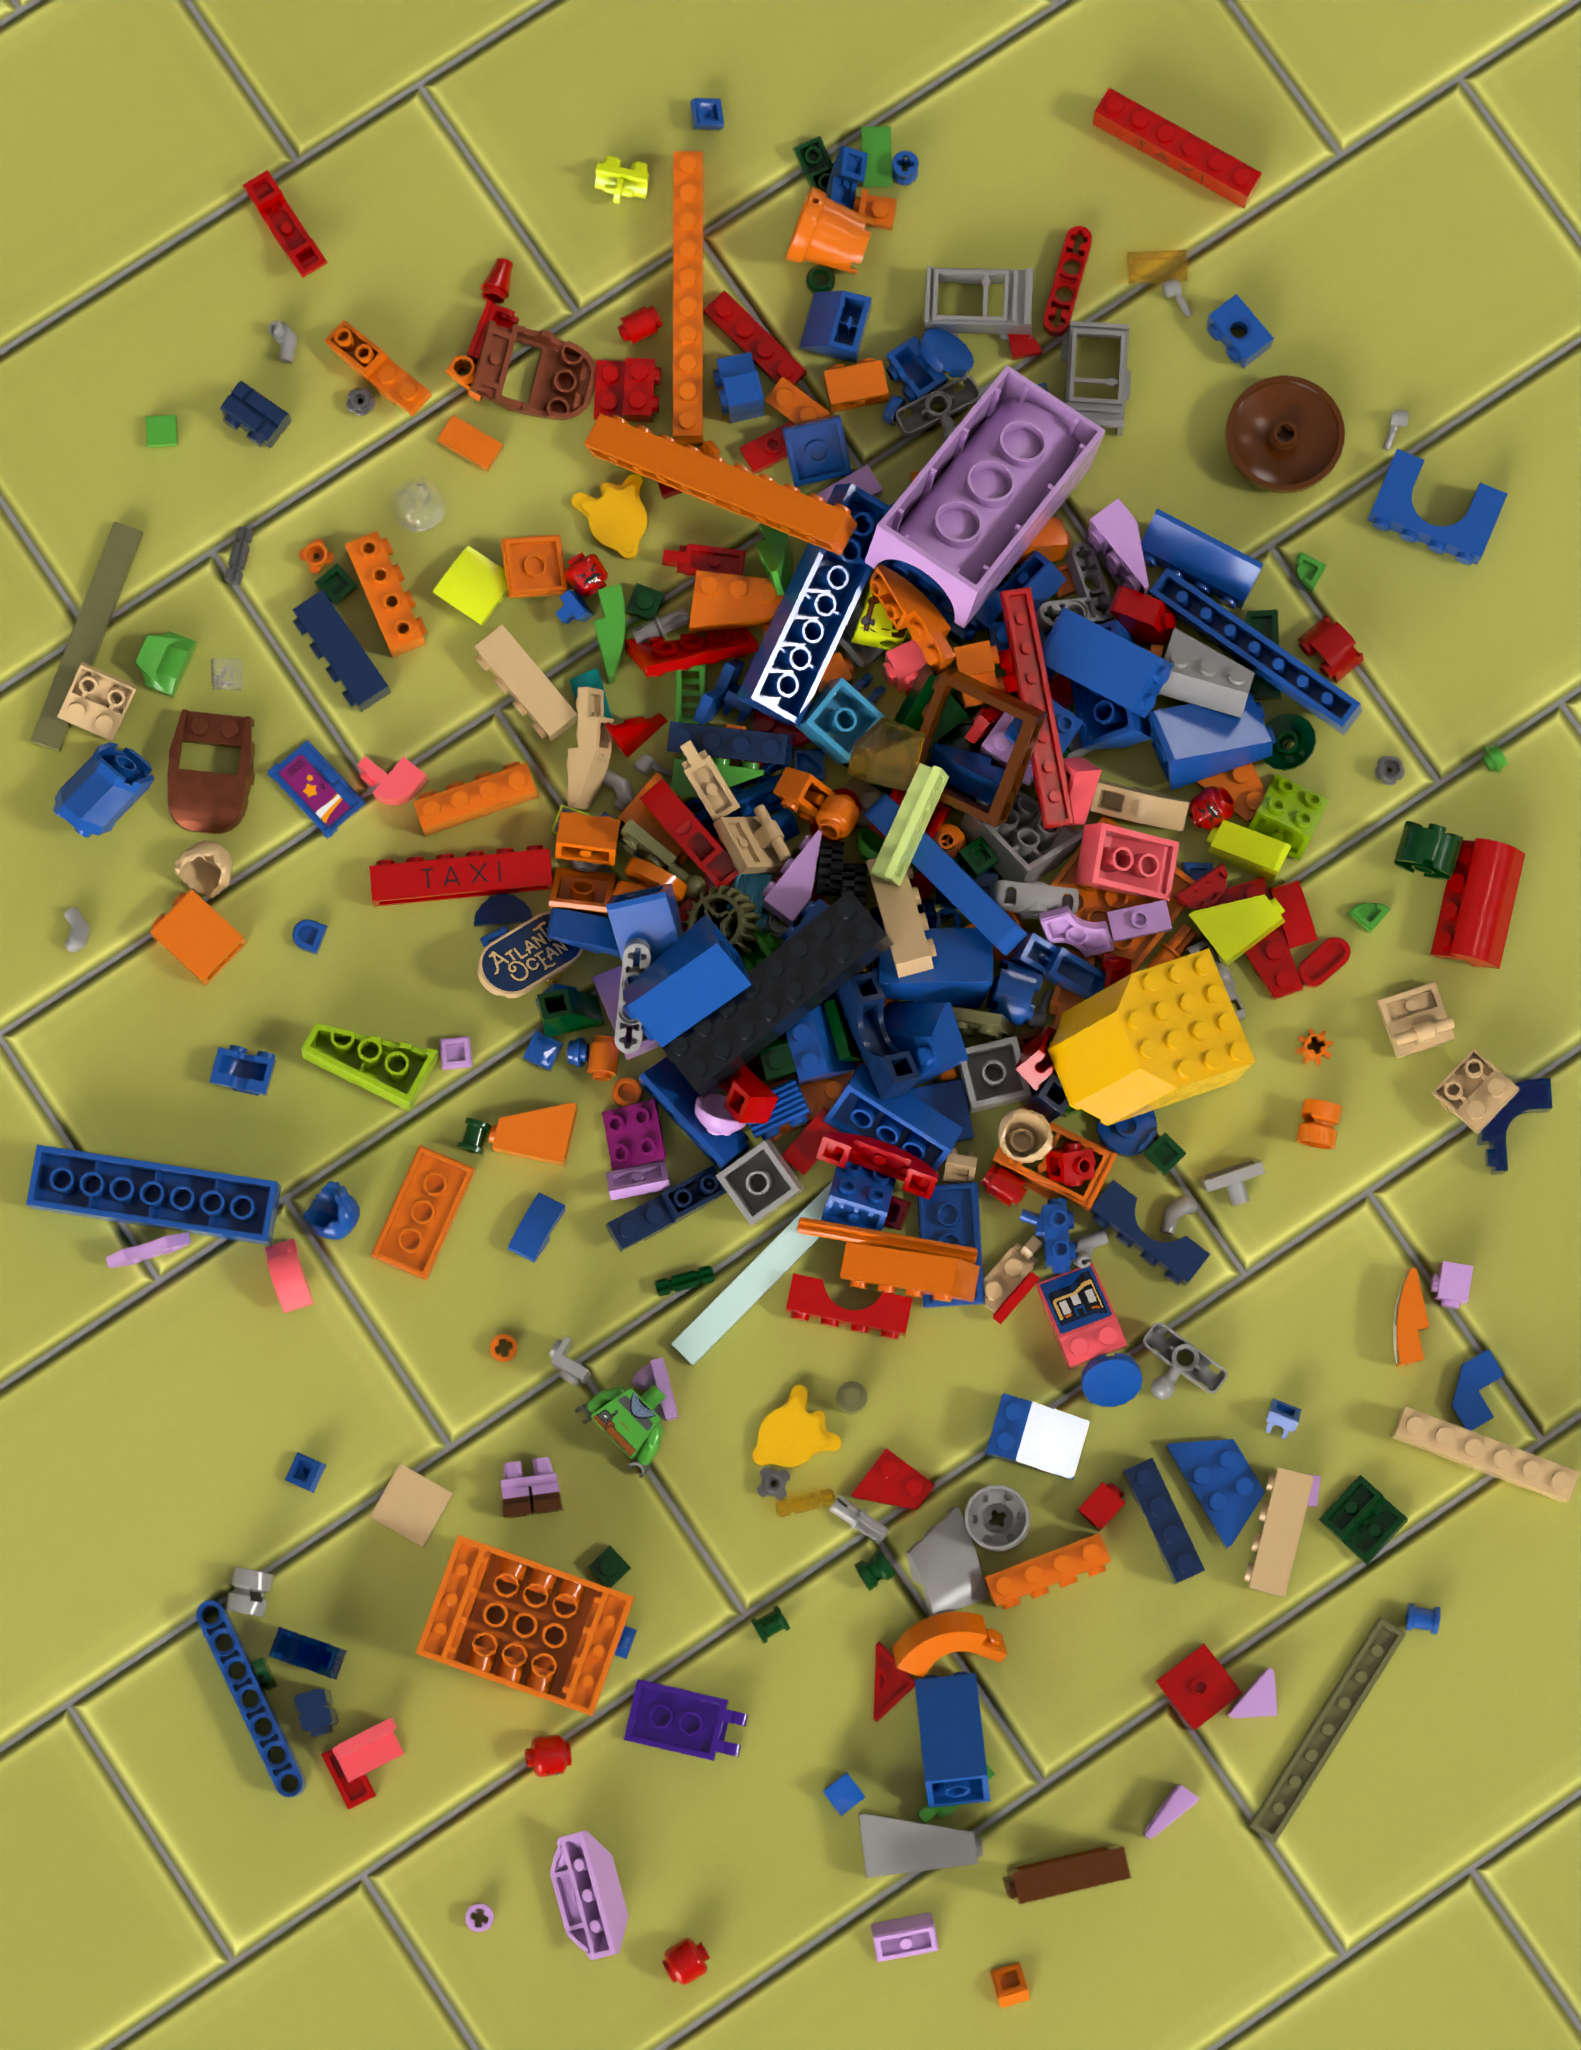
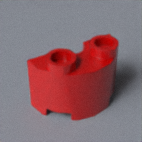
M1327 615L1298 638L1300 642L1298 645L1303 653L1308 657L1316 656L1321 662L1318 667L1322 674L1328 679L1333 678L1336 683L1364 660L1363 654L1358 653L1353 647L1356 641L1348 631L1338 622L1333 625Z

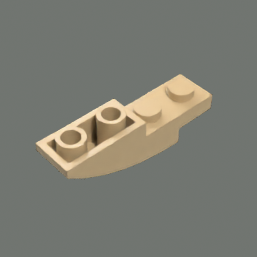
M579 687L576 699L578 711L576 738L578 740V747L568 748V758L566 760L568 788L566 790L568 808L586 811L590 810L608 769L613 739L605 725L607 722L614 725V719L604 717V690Z
M1099 779L1090 811L1140 824L1184 831L1191 802L1135 786L1128 787Z

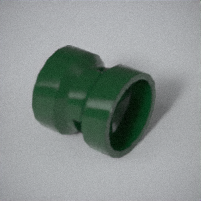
M881 1549L873 1553L868 1562L861 1560L854 1564L869 1591L877 1587L879 1580H889L896 1576Z

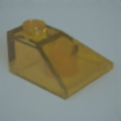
M882 717L853 745L847 774L867 783L907 791L919 765L926 733Z

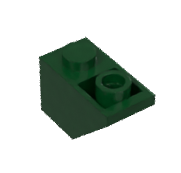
M568 988L537 995L539 1014L546 1038L604 1025L598 996Z

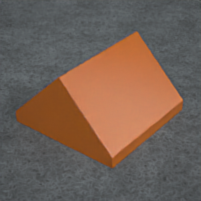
M557 867L549 899L550 911L552 908H559L609 918L606 904L612 898L611 894L615 888L616 874L584 872Z

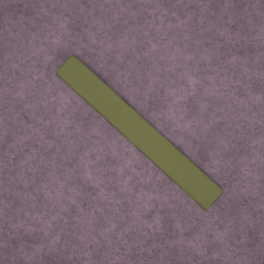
M114 522L32 735V743L61 752L71 723L58 718V713L81 662L91 666L94 665L144 533L141 530Z
M1381 1616L1378 1617L1248 1826L1276 1843L1405 1637L1406 1633Z

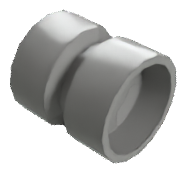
M235 1567L231 1581L235 1589L229 1592L225 1609L265 1617L268 1600L264 1596L271 1590L274 1575Z

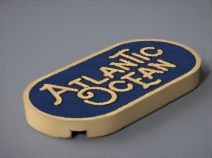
M546 911L488 944L478 960V978L490 993L497 996H507L506 998H518L572 966L580 957L583 949L546 938L551 911Z

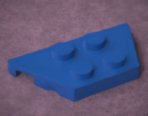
M1234 1439L1170 1443L1166 1445L1171 1457L1226 1548L1230 1547L1265 1494L1264 1489Z

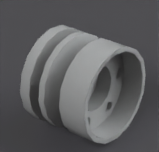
M990 1485L978 1490L970 1498L965 1509V1525L969 1535L981 1547L992 1552H1006L1016 1548L1026 1538L1031 1527V1514L1025 1500L1015 1490L1004 1485ZM997 1511L1000 1515L1006 1514L1007 1517L1003 1519L1005 1523L1003 1527H1000L998 1524L991 1525L990 1522L994 1519L992 1515L994 1512Z

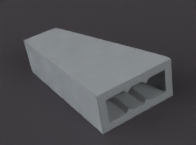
M859 1814L867 1878L978 1864L977 1857L983 1856L981 1837L975 1838L972 1831L870 1814Z

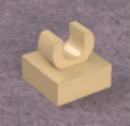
M954 1147L946 1158L943 1181L973 1183L977 1165V1157H974V1152L969 1150L968 1156L957 1154V1148Z

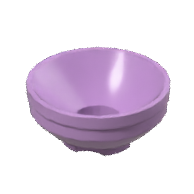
M709 1094L704 1099L699 1096L696 1099L694 1112L701 1124L707 1129V1132L716 1136H729L746 1126L747 1123H739L723 1107L727 1096Z

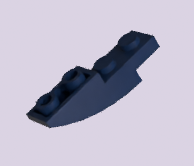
M714 1165L607 1223L606 1228L620 1252L642 1240L645 1241L725 1195L727 1191L717 1179L716 1175L718 1172Z

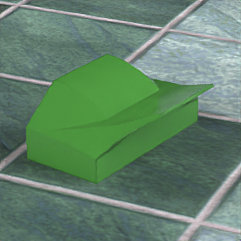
M170 631L163 635H147L135 661V665L144 676L145 686L174 698L197 646L196 641Z

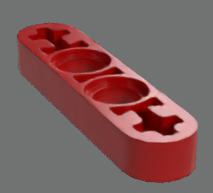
M1083 226L1072 227L1066 235L1045 310L1043 327L1046 333L1053 337L1063 336L1069 329L1091 250L1092 235ZM1081 235L1084 242L1080 244L1079 253H1073L1075 245L1073 239ZM1074 261L1079 265L1080 269L1076 274H1067L1063 269L1064 264ZM1061 288H1067L1072 292L1073 296L1069 301L1063 302L1056 298V292ZM1058 308L1062 310L1061 322L1064 324H1059L1058 328H1054L1049 320L1055 319Z

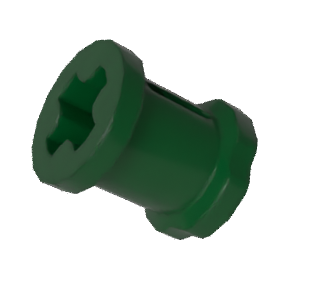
M466 1118L465 1123L467 1127L462 1142H458L457 1147L471 1153L483 1155L484 1150L482 1146L487 1131L491 1130L492 1125L476 1119Z
M778 1605L774 1606L773 1611L759 1619H751L763 1644L768 1642L769 1637L783 1629L786 1631L791 1629Z

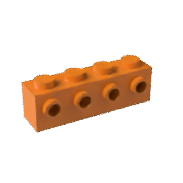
M377 530L346 543L345 547L392 658L425 645L422 635L427 634V630L422 618L415 619L411 609L416 607L410 590L404 592L400 582L405 579L399 565H392L389 555L394 553L387 537L381 539Z
M519 761L505 765L503 771L494 774L491 771L483 772L475 776L474 781L465 784L463 781L454 782L448 785L445 791L439 793L429 791L419 795V800L413 801L425 837L538 798L527 762L520 764Z
M1098 1533L986 1576L984 1581L994 1607L1002 1605L1003 1610L1021 1604L1019 1598L1030 1594L1032 1599L1049 1593L1048 1586L1059 1583L1062 1588L1078 1582L1076 1576L1088 1571L1089 1577L1104 1572L1107 1570L1105 1564L1110 1563L1111 1559L1102 1536Z

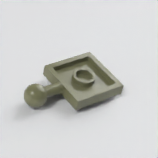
M629 819L622 827L619 839L623 841L621 846L633 856L638 854L646 861L682 880L687 885L685 895L689 898H699V892L706 891V882L701 876L689 875L675 863L677 857L632 819Z
M952 1007L960 1034L963 1036L975 1037V1033L986 1034L987 1039L997 1041L1004 1039V1037L1009 1038L1015 1035L1016 1026L1003 1014Z

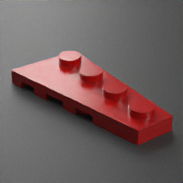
M747 628L709 631L707 637L692 635V633L680 634L679 640L663 641L662 636L650 637V643L636 644L635 639L625 640V651L646 677H658L666 672L688 670L693 666L701 664H715L720 660L732 657H744L747 654L758 651V641Z
M1264 877L1225 889L1224 896L1214 906L1264 894L1271 900ZM1281 925L1244 953L1273 1000L1303 990Z

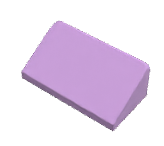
M928 1912L871 1924L877 1962L939 1950L932 1913Z

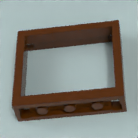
M952 668L941 672V674L939 673L933 682L932 690H934L931 701H928L923 709L922 717L924 721L921 728L913 736L912 745L914 747L911 756L909 755L903 763L902 772L904 774L901 782L910 786L919 764H923L951 687L1023 720V724L991 808L947 787H944L939 801L997 827L1008 819L1048 713Z
M1112 1844L1007 1869L1008 1876L1003 1877V1883L1007 1896L1014 1899L1018 1904H1024L1130 1879L1131 1875L1124 1846Z

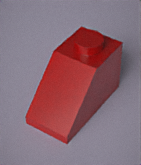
M1125 586L1117 587L1109 610L1138 644L1168 643L1177 617L1163 601Z

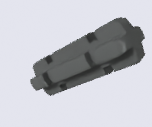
M238 527L236 530V542H233L228 562L230 568L226 569L224 577L225 581L229 584L240 585L243 576L241 570L245 569L250 549L248 543H251L253 532L249 528Z

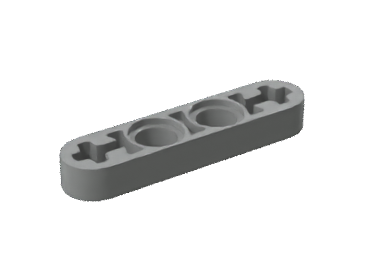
M640 938L629 940L625 944L623 952L615 1045L624 1053L637 1051L641 1046L643 1031L640 1027L642 1023L637 1018L632 1020L623 1012V1005L626 1002L622 993L628 987L626 979L629 976H639L650 966L651 947L647 941ZM635 948H640L642 953L640 955L639 967L633 966V952ZM627 1025H633L631 1043H626L624 1038Z

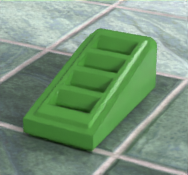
M707 664L693 666L688 670H676V722L700 724L693 720L694 714H682L683 709H697L700 702H683V697H700L701 700L703 694L707 692ZM683 672H699V678H683ZM683 684H699L700 690H683Z

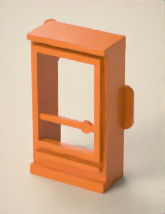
M1019 1105V1107H1018V1109H1019V1108H1025L1026 1110H1028V1109H1027L1026 1107H1024V1106H1020V1105ZM1053 1122L1049 1123V1127L1052 1129L1051 1133L1056 1135L1052 1143L1053 1148H1055L1061 1137L1067 1141H1080L1082 1146L1093 1148L1094 1155L1102 1158L1095 1172V1178L1091 1180L1084 1196L1041 1175L1047 1169L1046 1156L1042 1163L1038 1165L1036 1173L1022 1166L1023 1163L1014 1161L1011 1157L1004 1154L999 1145L992 1159V1164L998 1167L1002 1166L1024 1179L1026 1188L1048 1199L1056 1195L1088 1212L1118 1155L1108 1151L1105 1146L1096 1141H1088Z

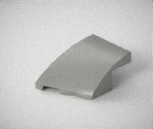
M956 1506L951 1507L948 1510L949 1514L937 1526H932L925 1533L923 1539L917 1541L907 1550L912 1580L923 1586L930 1616L952 1612L988 1599L984 1577L972 1538L969 1535L960 1509Z

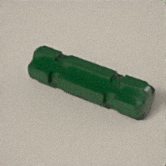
M705 1266L699 1268V1271L696 1272L691 1270L673 1275L668 1280L667 1278L656 1280L655 1286L657 1294L662 1297L671 1294V1291L674 1290L676 1293L697 1287L702 1282L703 1285L711 1283L715 1280L712 1267Z

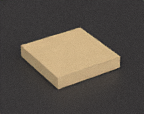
M399 1464L370 1518L424 1547L454 1493Z

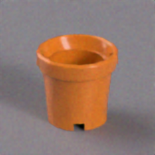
M812 186L803 204L785 259L795 263L807 261L855 275L857 269L851 267L852 262L861 263L871 235L870 230L865 229L866 223L874 225L875 219L827 198V194L824 191Z

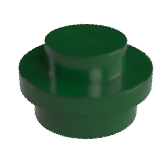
M825 266L812 268L806 276L807 288L813 294L814 292L832 291L835 286L834 273Z

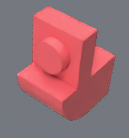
M366 756L357 764L360 772H362L359 777L372 788L378 785L372 792L375 799L387 805H401L411 801L428 783L427 775L404 756L389 774L384 772Z
M294 1238L265 1247L266 1261L271 1279L284 1313L313 1304L309 1283L302 1268Z

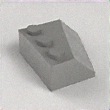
M1174 628L1164 658L1174 665L1170 671L1168 681L1163 684L1159 694L1242 718L1255 673Z
M1019 790L1005 823L994 827L965 813L958 826L969 843H972L981 836L1000 859L993 868L1005 880L1024 883L1036 881L1056 869L1081 844L1083 829L1080 828L1076 831L1070 826L1044 830L1039 802ZM982 800L979 801V803L991 808L992 804Z

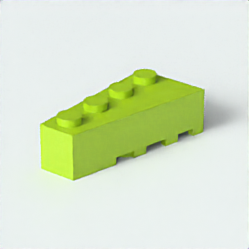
M315 1023L301 1049L303 1059L410 1112L438 1061V1050L423 1049L408 1043L387 1041L381 1037L356 1034L354 1031Z

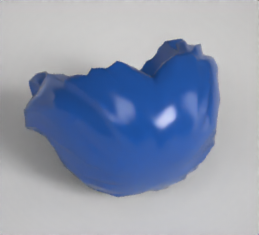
M329 1181L321 1189V1193L316 1195V1199L313 1200L309 1209L304 1213L303 1219L307 1221L314 1235L339 1240L345 1238L356 1226L360 1217V1208L355 1198L348 1194L346 1187L340 1185L339 1182Z

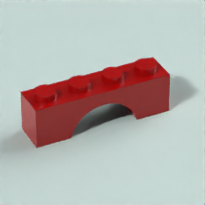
M744 1065L720 1085L728 1094L723 1107L739 1123H768L778 1096Z
M793 1273L786 1312L791 1313L790 1318L808 1322L809 1317L821 1319L820 1324L824 1326L838 1328L839 1323L851 1325L850 1330L854 1332L868 1334L870 1329L880 1331V1337L898 1340L899 1336L905 1337L913 1298L883 1292L871 1306L861 1310H848L838 1306L830 1299L825 1290L823 1279Z

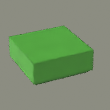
M176 415L146 416L148 448L178 446Z

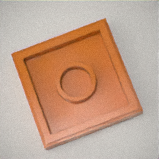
M560 535L503 538L500 541L509 599L563 595L568 590L567 579L564 575L565 565Z

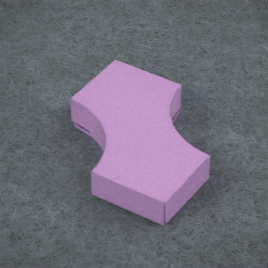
M1069 906L1039 913L1046 939L1050 943H1067L1075 946L1085 958L1114 950V943L1106 921L1089 922L1082 920L1071 912Z
M188 1232L168 1235L145 1244L124 1248L105 1258L108 1268L134 1265L156 1256L173 1253L189 1245L191 1239Z

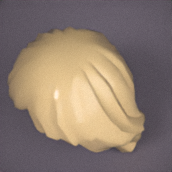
M201 841L185 850L179 856L178 861L175 862L174 870L175 874L182 879L183 883H187L190 889L193 888L195 892L204 894L209 898H214V896L228 887L232 874L233 860L230 853L217 842Z
M1019 1108L1008 1111L1001 1119L999 1125L998 1139L1000 1148L1004 1154L1020 1163H1031L1041 1160L1053 1148L1052 1139L1054 1136L1051 1133L1050 1124L1043 1114L1033 1110Z

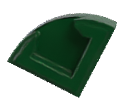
M266 1658L253 1661V1669L256 1675L260 1677L263 1688L269 1691L278 1687Z

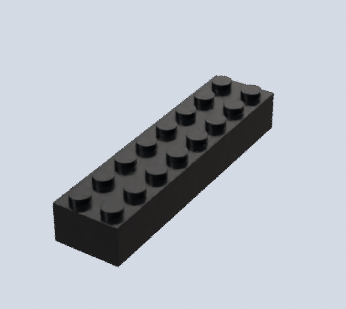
M849 890L749 971L748 976L752 984L661 1048L695 1091L704 1099L890 948L893 943Z

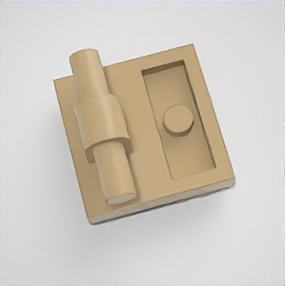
M81 662L57 717L113 741L137 686Z
M763 804L754 808L753 811L756 816L720 817L713 824L718 833L719 840L726 847L734 867L740 874L778 873L785 864L784 861L791 857V853L783 840L785 837L777 821L771 819Z
M1435 982L1377 1001L1397 1059L1455 1039L1452 1028H1455L1454 1021L1451 1016H1447Z
M1473 1048L1435 1088L1432 1094L1441 1102V1106L1450 1113L1452 1111L1473 1131L1479 1134L1518 1093L1519 1087Z

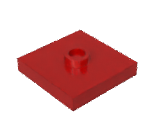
M1205 1644L1201 1645L1155 1681L1193 1731L1242 1694V1691Z

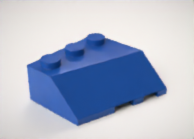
M894 1001L892 1004L890 1003L884 1007V1023L890 1040L899 1050L910 1051L921 1076L913 1087L919 1086L969 1060L950 1002L921 1003Z

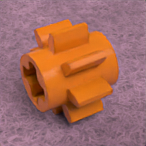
M1310 1028L1308 1030V1038L1304 1036L1298 1037L1297 1040L1303 1045L1295 1053L1303 1054L1305 1057L1303 1060L1304 1065L1310 1060L1315 1061V1065L1318 1067L1321 1064L1320 1058L1322 1056L1326 1059H1330L1332 1056L1326 1050L1334 1042L1326 1041L1324 1038L1325 1030L1320 1034H1314V1030ZM1312 1041H1314L1315 1045H1321L1317 1054H1315L1313 1049L1308 1050V1046Z

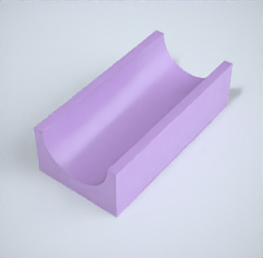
M1007 365L877 524L865 563L875 569L881 561L892 559L903 561L919 568L935 580L945 591L954 608V623L964 629L1089 471L1106 430Z

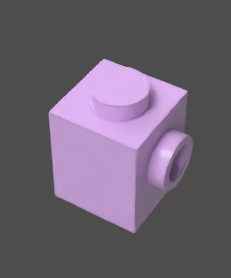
M1442 1261L1438 1267V1274L1433 1273L1430 1291L1435 1292L1434 1300L1441 1301L1442 1307L1459 1309V1304L1465 1305L1468 1303L1473 1266Z

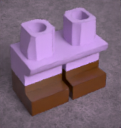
M549 1457L533 1459L535 1476L523 1477L521 1461L504 1463V1480H501L505 1519L533 1515L530 1495L531 1487L535 1514L563 1511L558 1476L556 1473H553Z

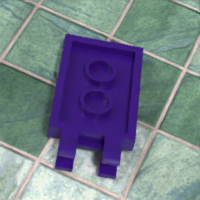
M638 1679L624 1740L715 1761L717 1752L739 1757L741 1745L724 1741L728 1723L746 1727L748 1714L727 1710L729 1700Z

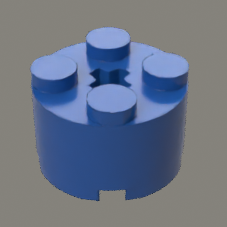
M1001 959L998 967L1002 968L1000 976L994 975L986 1008H990L987 1012L1003 1014L1013 1025L1021 1027L1022 1024H1026L1028 1020L1031 1021L1036 1003L1031 1002L1035 992L1040 990L1043 974L1025 965Z

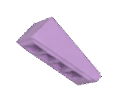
M1176 1784L1148 1823L1142 1835L1147 1839L1154 1838L1196 1804L1200 1798L1181 1784Z

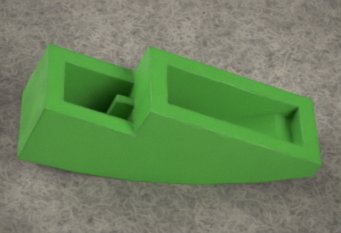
M759 524L764 540L756 543L762 566L777 595L781 596L785 594L793 573L794 558L789 537L784 532L764 524Z
M621 584L598 590L604 618L594 620L609 684L616 682L625 650L627 630L626 609Z

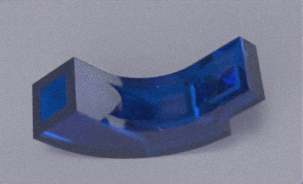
M1550 1078L1530 1079L1515 1084L1519 1087L1518 1093L1477 1135V1145H1489V1149L1485 1150L1486 1167H1491V1175H1500L1508 1171L1506 1132L1511 1121L1522 1114L1545 1113L1552 1109Z

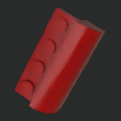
M1476 838L1475 841H1462L1454 873L1446 883L1431 949L1432 956L1463 960L1474 967L1500 969L1525 853L1511 845L1490 839Z

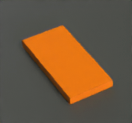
M419 1145L371 1257L427 1281L476 1169Z

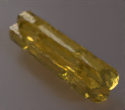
M829 1488L821 1490L818 1494L812 1492L791 1497L792 1500L789 1501L787 1499L776 1501L775 1508L778 1517H785L791 1515L790 1513L792 1512L797 1514L818 1509L821 1505L823 1507L831 1506L835 1502L833 1490Z

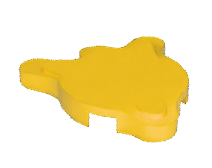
M638 474L629 475L621 485L608 482L603 483L600 487L602 494L600 498H594L579 492L571 500L572 506L583 513L588 519L590 531L594 539L600 545L602 544L605 547L611 548L612 551L619 553L626 560L633 559L638 555L639 544L648 527L646 510L640 500L643 480Z
M795 1385L785 1405L773 1410L762 1421L758 1431L757 1446L752 1453L756 1464L760 1466L775 1465L794 1468L806 1463L818 1452H835L840 1449L841 1439L839 1436L826 1430L825 1414L820 1410L813 1413L806 1411L808 1397L806 1387Z

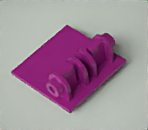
M656 1099L602 1112L612 1171L650 1162L665 1161L667 1153L664 1147V1136L661 1130L662 1125H660L659 1108L657 1107Z

